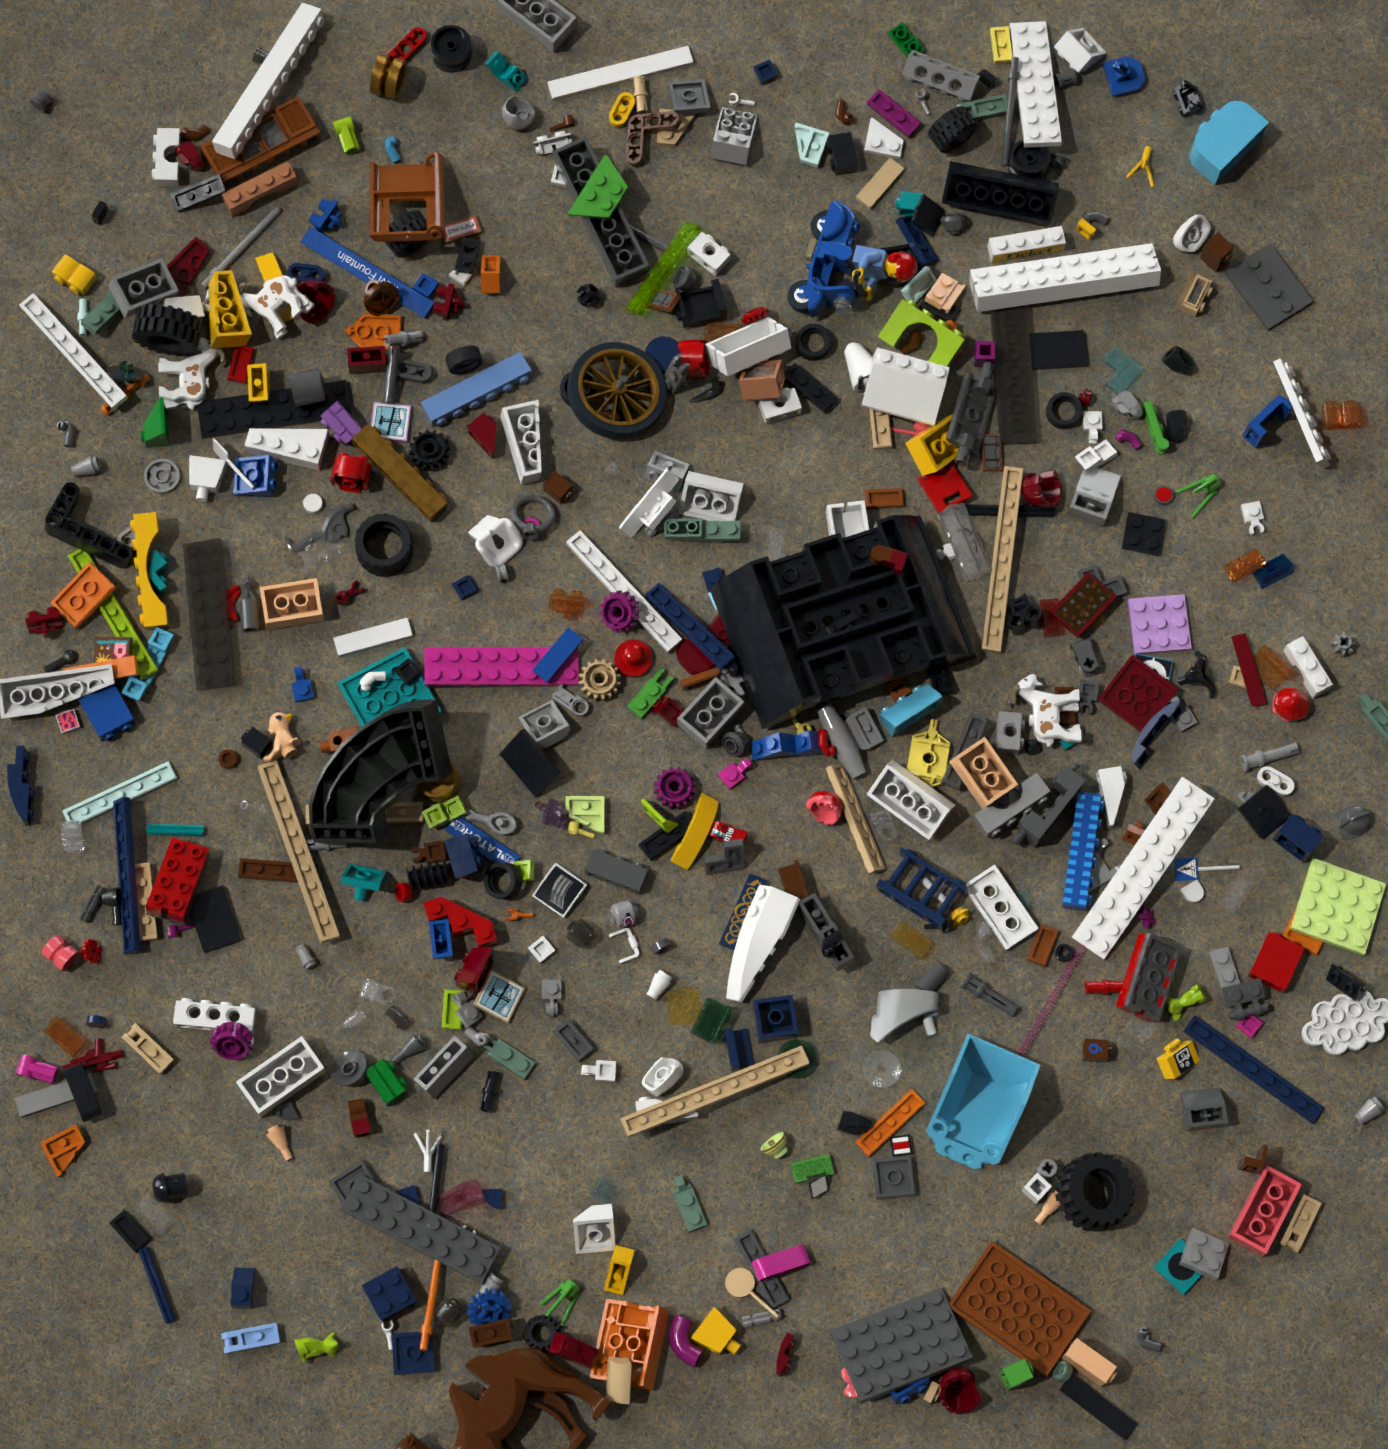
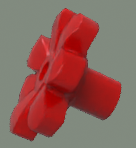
M94 939L85 940V945L82 946L80 954L85 961L90 960L91 964H95L101 959L99 953L103 951L102 946H97L98 942Z

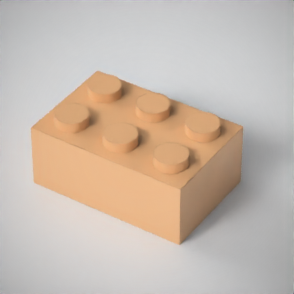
M317 578L260 587L267 630L324 621Z
M985 737L949 761L982 809L1018 785Z

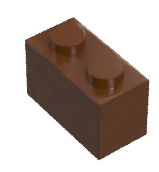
M1217 232L1205 244L1200 259L1215 273L1219 269L1224 270L1229 265V260L1233 256L1231 253L1234 246Z

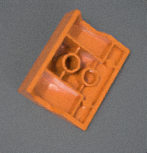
M606 1299L596 1349H599L589 1378L607 1382L608 1357L629 1358L632 1364L630 1387L653 1391L670 1311L660 1306H641L626 1301Z

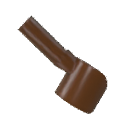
M565 115L563 117L564 122L550 127V131L553 132L564 127H573V116Z

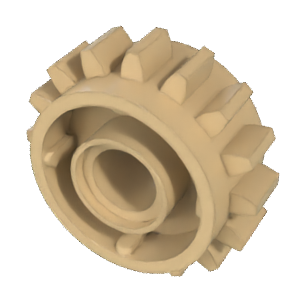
M595 659L592 664L587 662V668L582 667L583 674H579V678L582 679L579 681V686H584L581 692H587V698L592 696L594 701L597 698H601L602 701H604L605 697L612 698L611 693H617L616 687H620V682L616 681L620 679V674H616L617 667L612 668V662L607 664L605 659L601 662ZM602 677L605 681L599 684L594 679Z

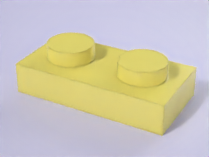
M1009 26L990 28L994 64L1011 63L1013 56Z

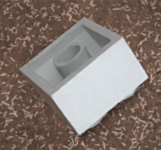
M1084 28L1067 31L1054 46L1058 51V55L1066 59L1070 63V67L1078 73L1086 71L1107 54Z

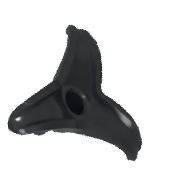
M1196 651L1194 653L1198 658L1196 663L1183 677L1178 678V683L1180 686L1186 683L1201 684L1208 688L1209 698L1212 699L1215 696V686L1205 674L1206 660L1201 652Z

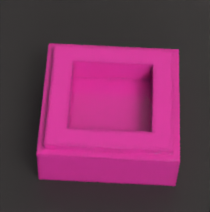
M1250 1015L1240 1020L1236 1027L1251 1039L1263 1022L1254 1015Z

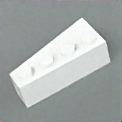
M539 400L504 407L500 415L521 485L539 481L541 476Z
M250 428L245 442V450L249 454L257 456L270 455L277 461L319 471L328 443L329 432L328 429Z

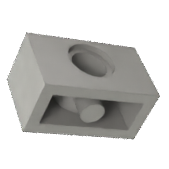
M998 712L995 741L996 753L1018 755L1019 750L1023 749L1024 738H1020L1021 731H1024L1025 719H1022V713ZM1012 730L1015 736L1009 737L1005 731Z

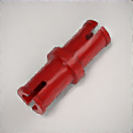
M1107 979L1102 980V982L1086 981L1085 993H1102L1103 995L1120 993L1123 981H1108Z

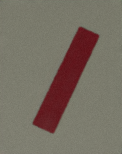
M1246 633L1231 636L1251 706L1266 704Z

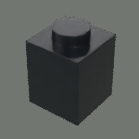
M254 727L246 730L241 737L242 746L260 759L272 746V740Z

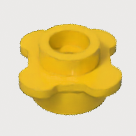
M959 907L952 912L951 917L954 921V926L962 925L968 921L970 917L968 914L969 909Z

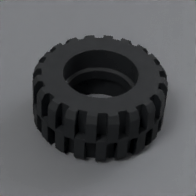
M1102 1152L1088 1153L1072 1160L1063 1167V1171L1057 1177L1060 1182L1055 1185V1190H1058V1194L1055 1197L1056 1201L1060 1202L1061 1206H1058L1060 1212L1064 1211L1066 1214L1064 1218L1067 1221L1072 1220L1073 1226L1077 1228L1082 1227L1084 1231L1093 1230L1096 1232L1121 1223L1124 1217L1129 1215L1131 1212L1129 1208L1134 1205L1135 1201L1132 1199V1196L1135 1195V1188H1132L1134 1181L1133 1178H1129V1170L1127 1167L1123 1168L1121 1166L1122 1162L1119 1159L1113 1160L1114 1157L1112 1155H1104ZM1087 1174L1098 1177L1107 1189L1108 1200L1103 1210L1092 1207L1084 1197L1082 1186Z

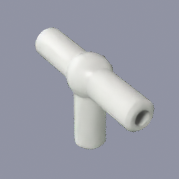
M927 877L921 880V883L927 889L933 884ZM942 883L933 896L941 903L946 899L942 892L948 885Z

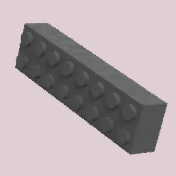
M586 136L552 151L554 163L574 202L599 164ZM618 204L609 220L581 216L615 287L649 272L648 261L620 204Z

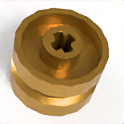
M379 54L372 71L370 93L381 95L385 90L387 98L397 99L405 76L406 60L395 58L391 63L390 56Z
M451 761L453 772L451 775L440 782H421L417 784L418 789L426 800L437 804L444 803L457 796L461 787V779L455 765Z

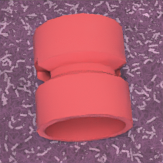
M55 935L44 946L41 954L48 960H54L53 964L63 972L77 959L79 952L71 945L66 946L67 942L61 936Z

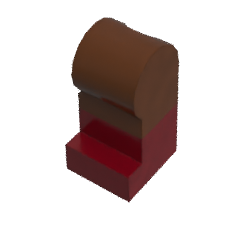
M876 545L872 548L869 559L874 565H884L894 569L893 574L900 576L908 554L883 545Z
M363 1098L348 1101L354 1138L371 1135L372 1131Z

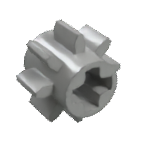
M1342 632L1339 637L1335 634L1333 637L1335 641L1330 644V646L1335 647L1334 654L1338 652L1343 657L1345 652L1348 654L1352 653L1353 650L1350 647H1354L1356 644L1351 640L1352 635L1348 636L1345 635V632Z

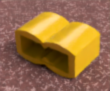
M64 255L52 271L54 280L62 286L64 284L68 285L69 290L76 295L80 293L85 296L97 279L96 274L92 270L68 255Z

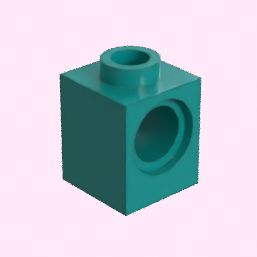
M901 191L900 198H896L895 209H899L898 215L913 216L916 210L915 207L918 205L923 193Z

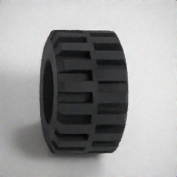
M964 106L955 107L944 113L933 123L928 131V137L941 153H948L963 145L974 134L978 124Z
M419 210L408 211L397 217L389 225V232L427 231V220ZM428 240L391 241L385 243L396 257L403 258L419 250Z

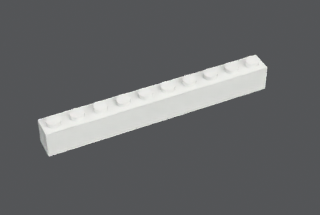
M301 3L212 140L216 153L236 159L238 154L242 152L245 143L251 138L254 129L260 124L263 115L270 109L272 101L279 95L281 87L288 81L290 73L297 67L299 59L306 53L310 42L315 39L319 28L324 25L325 20L320 8Z

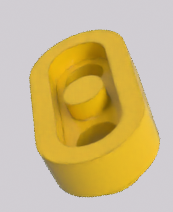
M624 92L617 97L609 113V122L612 126L620 128L627 123L635 107V98L632 94ZM627 101L629 105L625 106L622 103ZM621 117V120L616 121L615 118Z

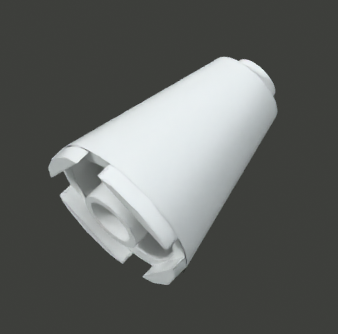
M853 342L847 345L844 354L852 388L855 393L858 392L859 395H864L873 357L860 343Z

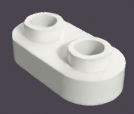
M1265 766L1257 774L1259 784L1262 786L1268 784L1271 790L1279 796H1288L1294 789L1293 780L1272 767ZM1263 775H1269L1270 780H1265ZM1285 784L1287 789L1282 790L1280 785Z

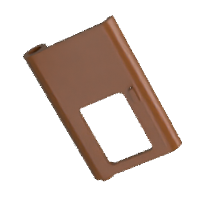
M436 152L428 154L426 164L379 166L374 161L370 162V237L377 242L439 240L445 236L444 157L442 154ZM435 158V164L431 163L430 159ZM425 201L427 205V231L389 232V204L391 202Z

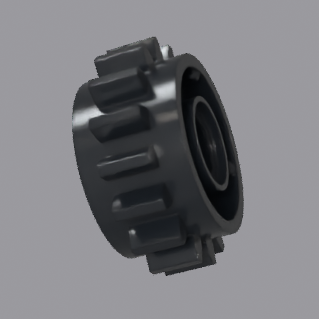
M426 430L425 433L419 432L418 437H413L414 443L409 444L411 448L409 455L412 456L411 461L416 462L417 468L422 466L424 471L427 468H430L431 471L435 467L440 469V464L447 463L445 458H450V453L447 452L450 451V445H447L448 439H443V434L438 435L436 430L433 432ZM427 448L434 449L432 453L425 452Z

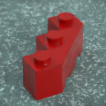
M444 897L423 902L428 921L448 919L454 938L473 932L478 947H490L498 944L490 920Z

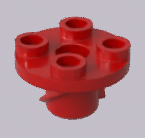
M627 640L617 647L614 654V663L622 675L639 677L650 669L652 665V652L642 641Z

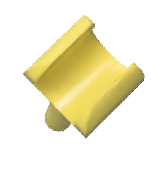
M796 718L791 720L797 727V734L808 730L812 731L809 724L804 723L802 725Z
M571 821L568 825V832L570 834H582L594 838L595 834L579 829L578 822Z

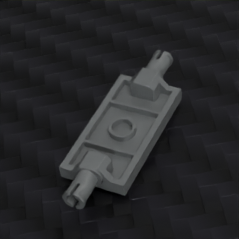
M990 362L983 363L980 376L977 377L971 373L964 375L946 440L959 448L955 463H958L960 466H966L969 455L972 457L978 456L997 391L991 387V376L995 365Z

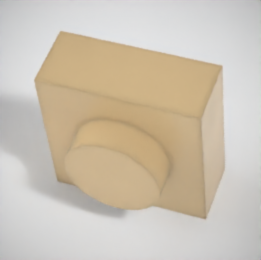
M933 1381L930 1383L922 1400L927 1404H930L932 1401L936 1402L939 1396V1390H937L939 1384Z

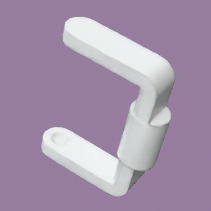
M629 928L609 934V938L627 932L629 943L635 952L634 955L619 960L620 964L639 957L637 948L639 944Z

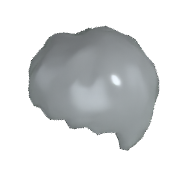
M515 95L507 99L502 106V118L507 126L514 130L528 128L535 119L534 107Z

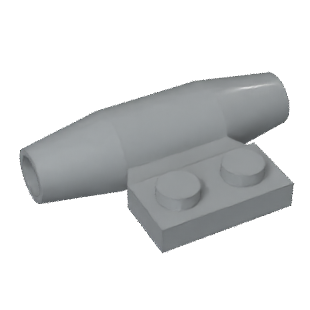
M831 703L818 709L817 713L822 728L827 729L828 741L830 745L835 746L839 762L852 779L865 773V766L859 750H867L884 741L868 709L864 707L849 715L845 721H843Z

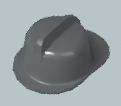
M1354 805L1336 812L1342 840H1349L1363 835L1372 828L1370 825L1371 813L1364 807Z

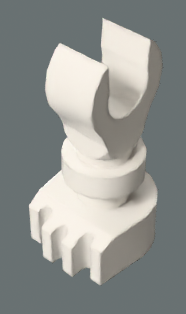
M950 543L943 545L942 550H936V555L940 560L944 559L945 556L950 561L956 559Z

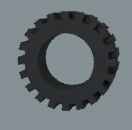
M145 304L137 309L132 339H134L135 343H140L139 346L147 347V350L150 351L155 350L156 353L189 356V354L193 355L197 352L203 323L201 319H198V316L192 315L189 311L185 312L182 308L176 309L173 306L168 305L167 307L163 304H158V306L154 304H149L148 306Z

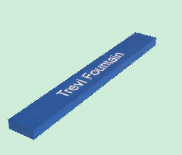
M311 226L300 241L308 248L366 283L372 279L393 283L399 290L398 296L400 298L398 303L424 319L434 306L433 301Z

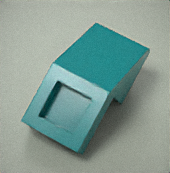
M495 51L484 63L493 76L515 92L528 80L520 68L510 65L499 51Z
M154 549L151 556L149 579L163 596L168 592V582L162 575H159L169 568L167 564L169 560L163 552L159 554Z

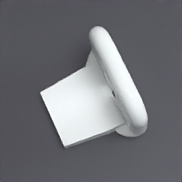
M487 515L468 532L476 540L475 545L486 563L493 568L495 566L501 567L502 564L508 562L520 551L523 545L521 533L508 518L498 519ZM495 534L504 540V546L501 549L495 547L492 538Z

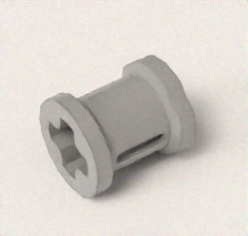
M1045 1159L1040 1163L1037 1173L1044 1179H1050L1056 1173L1057 1165L1053 1160ZM1045 1165L1052 1169L1049 1174L1047 1171H1043Z

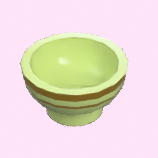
M779 1132L773 1135L761 1146L760 1150L766 1155H773L775 1159L783 1156L788 1150L785 1134ZM773 1139L775 1144L770 1147L768 1141Z

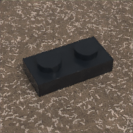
M463 237L455 271L468 274L474 273L481 247L480 240Z

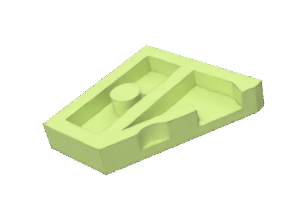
M566 796L565 816L600 834H604V796Z

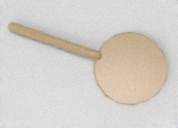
M736 1268L729 1272L725 1285L731 1295L741 1298L750 1294L774 1317L779 1318V1315L753 1292L755 1279L749 1270Z

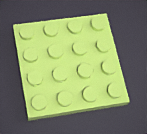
M1312 858L1290 930L1364 956L1386 884Z

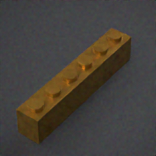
M368 423L352 438V444L369 459L381 474L429 522H432L447 508V498L441 492L437 493L433 489L434 485L428 479L424 480L420 476L421 472L415 466L411 467L407 463L408 459L401 452L398 454L394 450L395 446L390 440H385L381 436L382 433L377 427H372Z

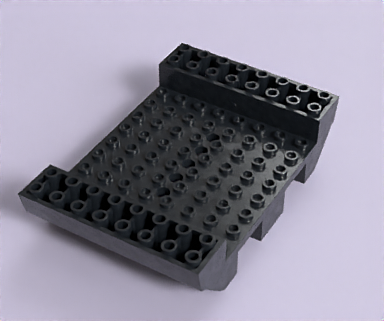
M892 515L877 520L872 529L842 538L841 534L837 533L806 543L803 546L802 552L771 562L768 556L751 561L717 581L710 589L762 729L798 718L802 710L938 665L943 669L977 658L921 515ZM883 545L908 554L900 576L894 575V569L884 565L877 566L871 563L869 557L874 546ZM884 600L887 603V607L884 609L879 608L877 601ZM866 606L869 609V613L861 614L859 607ZM843 611L855 613L857 616V620L854 622L855 626L847 629L843 628L829 635L825 633L824 630L828 626L824 625L823 619L831 618L834 624L842 619L841 613ZM813 624L816 630L808 632L805 629V625Z

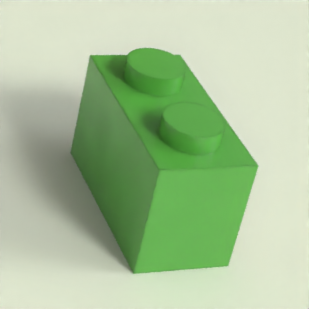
M1022 1359L1003 1368L999 1374L1007 1391L1030 1381L1033 1378L1034 1370L1030 1362L1026 1363V1360Z

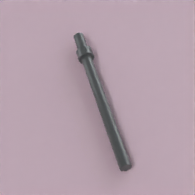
M1012 57L1011 70L1008 72L1009 90L1001 166L1009 165L1017 80H1019L1018 57Z

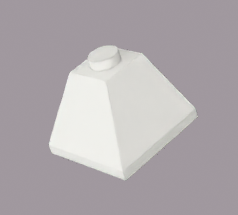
M612 1204L593 1205L573 1219L576 1254L614 1251L615 1233Z

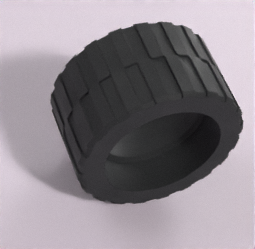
M387 513L375 514L362 522L356 531L354 541L357 558L361 566L370 574L379 577H389L397 575L409 565L413 556L412 535L409 527L402 519ZM389 531L397 534L402 541L401 550L395 556L388 559H377L371 556L366 550V543L377 532Z

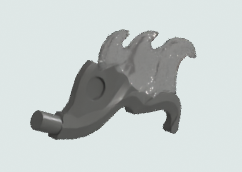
M352 503L344 506L341 504L334 508L325 518L322 530L320 532H312L299 543H292L289 537L285 538L287 547L292 552H297L304 560V568L299 569V573L310 574L316 569L317 564L322 559L326 560L325 565L327 566L331 562L335 550H339V556L344 553L345 544L341 537L346 538L348 535L344 515L354 510Z

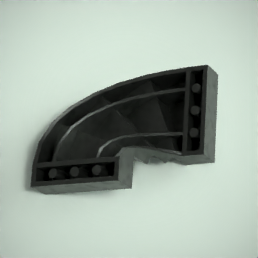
M417 700L397 705L356 730L338 747L324 765L312 791L309 803V823L314 843H378L390 835L385 810L398 802L400 794L418 783L440 782L453 773L437 700Z

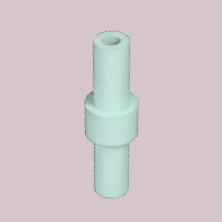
M87 299L79 300L77 321L79 322L80 336H87V329L81 325V320L89 314L87 313Z

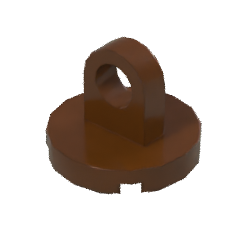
M372 279L365 287L366 295L364 296L363 303L365 309L371 315L380 316L382 313L387 314L399 302V290L393 283Z

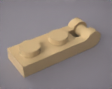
M134 1023L131 1027L132 1029L121 1038L161 1075L174 1062V1059ZM138 1034L141 1038L135 1042L132 1039Z
M1303 1194L1279 1244L1284 1247L1287 1245L1292 1248V1251L1298 1253L1322 1203ZM1291 1234L1298 1236L1296 1241L1290 1239Z

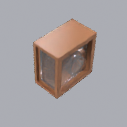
M782 359L759 362L749 369L742 370L739 383L743 400L756 401L765 398L772 400L780 397L785 382Z

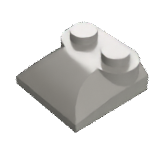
M553 700L518 717L524 729L541 749L564 739L570 731L569 724Z

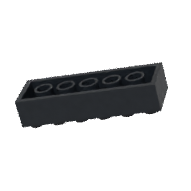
M950 161L942 203L1051 225L1059 183Z

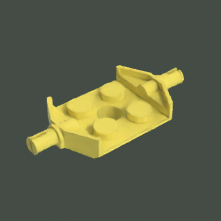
M934 719L930 720L927 732L912 736L907 765L909 772L931 788L943 785L941 780L946 771L950 742L937 733L938 720L934 722ZM929 754L933 757L934 761L929 764L925 763L923 756Z

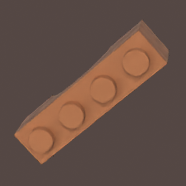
M287 161L222 193L223 202L230 215L234 217L248 210L262 196L273 192L282 193L298 185L297 176Z

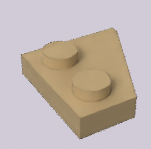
M660 109V112L673 111L667 109ZM695 114L679 115L682 122L678 129L658 132L657 145L675 147L692 119H694Z

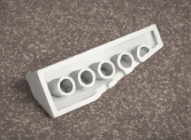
M112 664L0 679L1 719L42 713L115 683Z
M759 885L737 939L729 973L726 999L742 1003L755 982V975L763 970L765 967L764 961L769 954L772 955L776 950L774 948L779 938L782 940L785 936L800 898L771 886Z

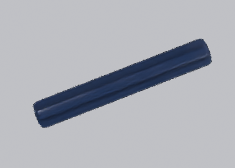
M144 1247L139 1250V1254L163 1319L168 1324L175 1321L176 1318L150 1249Z

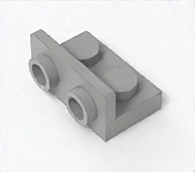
M654 451L647 465L644 478L656 482L665 469H668L679 478V481L672 488L679 491L690 464Z

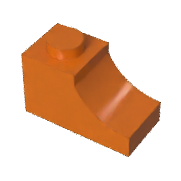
M482 255L481 293L489 295L500 293V256Z

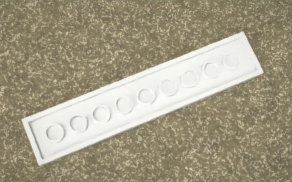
M1182 777L1072 938L1102 959H1105L1215 798Z

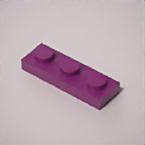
M880 89L867 101V105L907 138L921 125V122Z

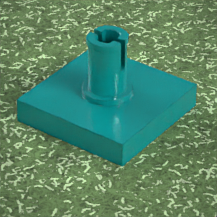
M348 863L341 876L340 883L355 886L354 899L365 901L367 889L380 890L385 880L386 870Z

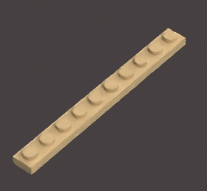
M1004 466L981 651L1001 652L1023 468Z
M277 760L258 765L257 769L320 944L339 939L338 929Z
M799 1046L622 1117L620 1122L627 1138H630L809 1066L810 1062L803 1047Z

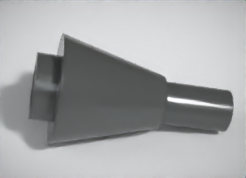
M412 1034L401 1051L391 1059L397 1065L405 1057L424 1050L425 1047L423 1045L425 1041L419 1034L416 1036Z

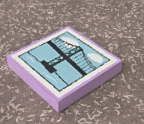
M374 402L371 426L377 427L385 440L407 443L411 406Z

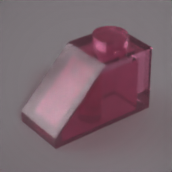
M476 1179L460 1183L438 1197V1205L444 1217L473 1205L485 1197Z

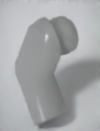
M469 1026L464 1032L477 1046H485L490 1042V1037L487 1033L477 1032L472 1026Z

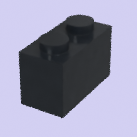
M851 132L829 135L826 150L828 154L831 153L832 159L829 160L830 168L835 171V176L856 173L858 162Z

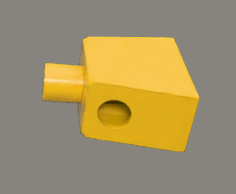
M713 1307L691 1337L693 1342L720 1355L724 1348L735 1355L741 1346L732 1339L737 1330L715 1307Z

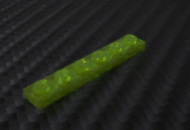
M685 222L681 226L666 251L661 255L657 264L626 307L629 313L639 316L644 314L687 251L688 246L701 231L698 224Z

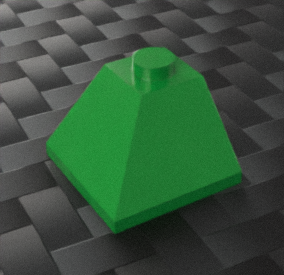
M163 398L158 399L144 422V431H141V441L145 442L146 448L169 446L167 409Z

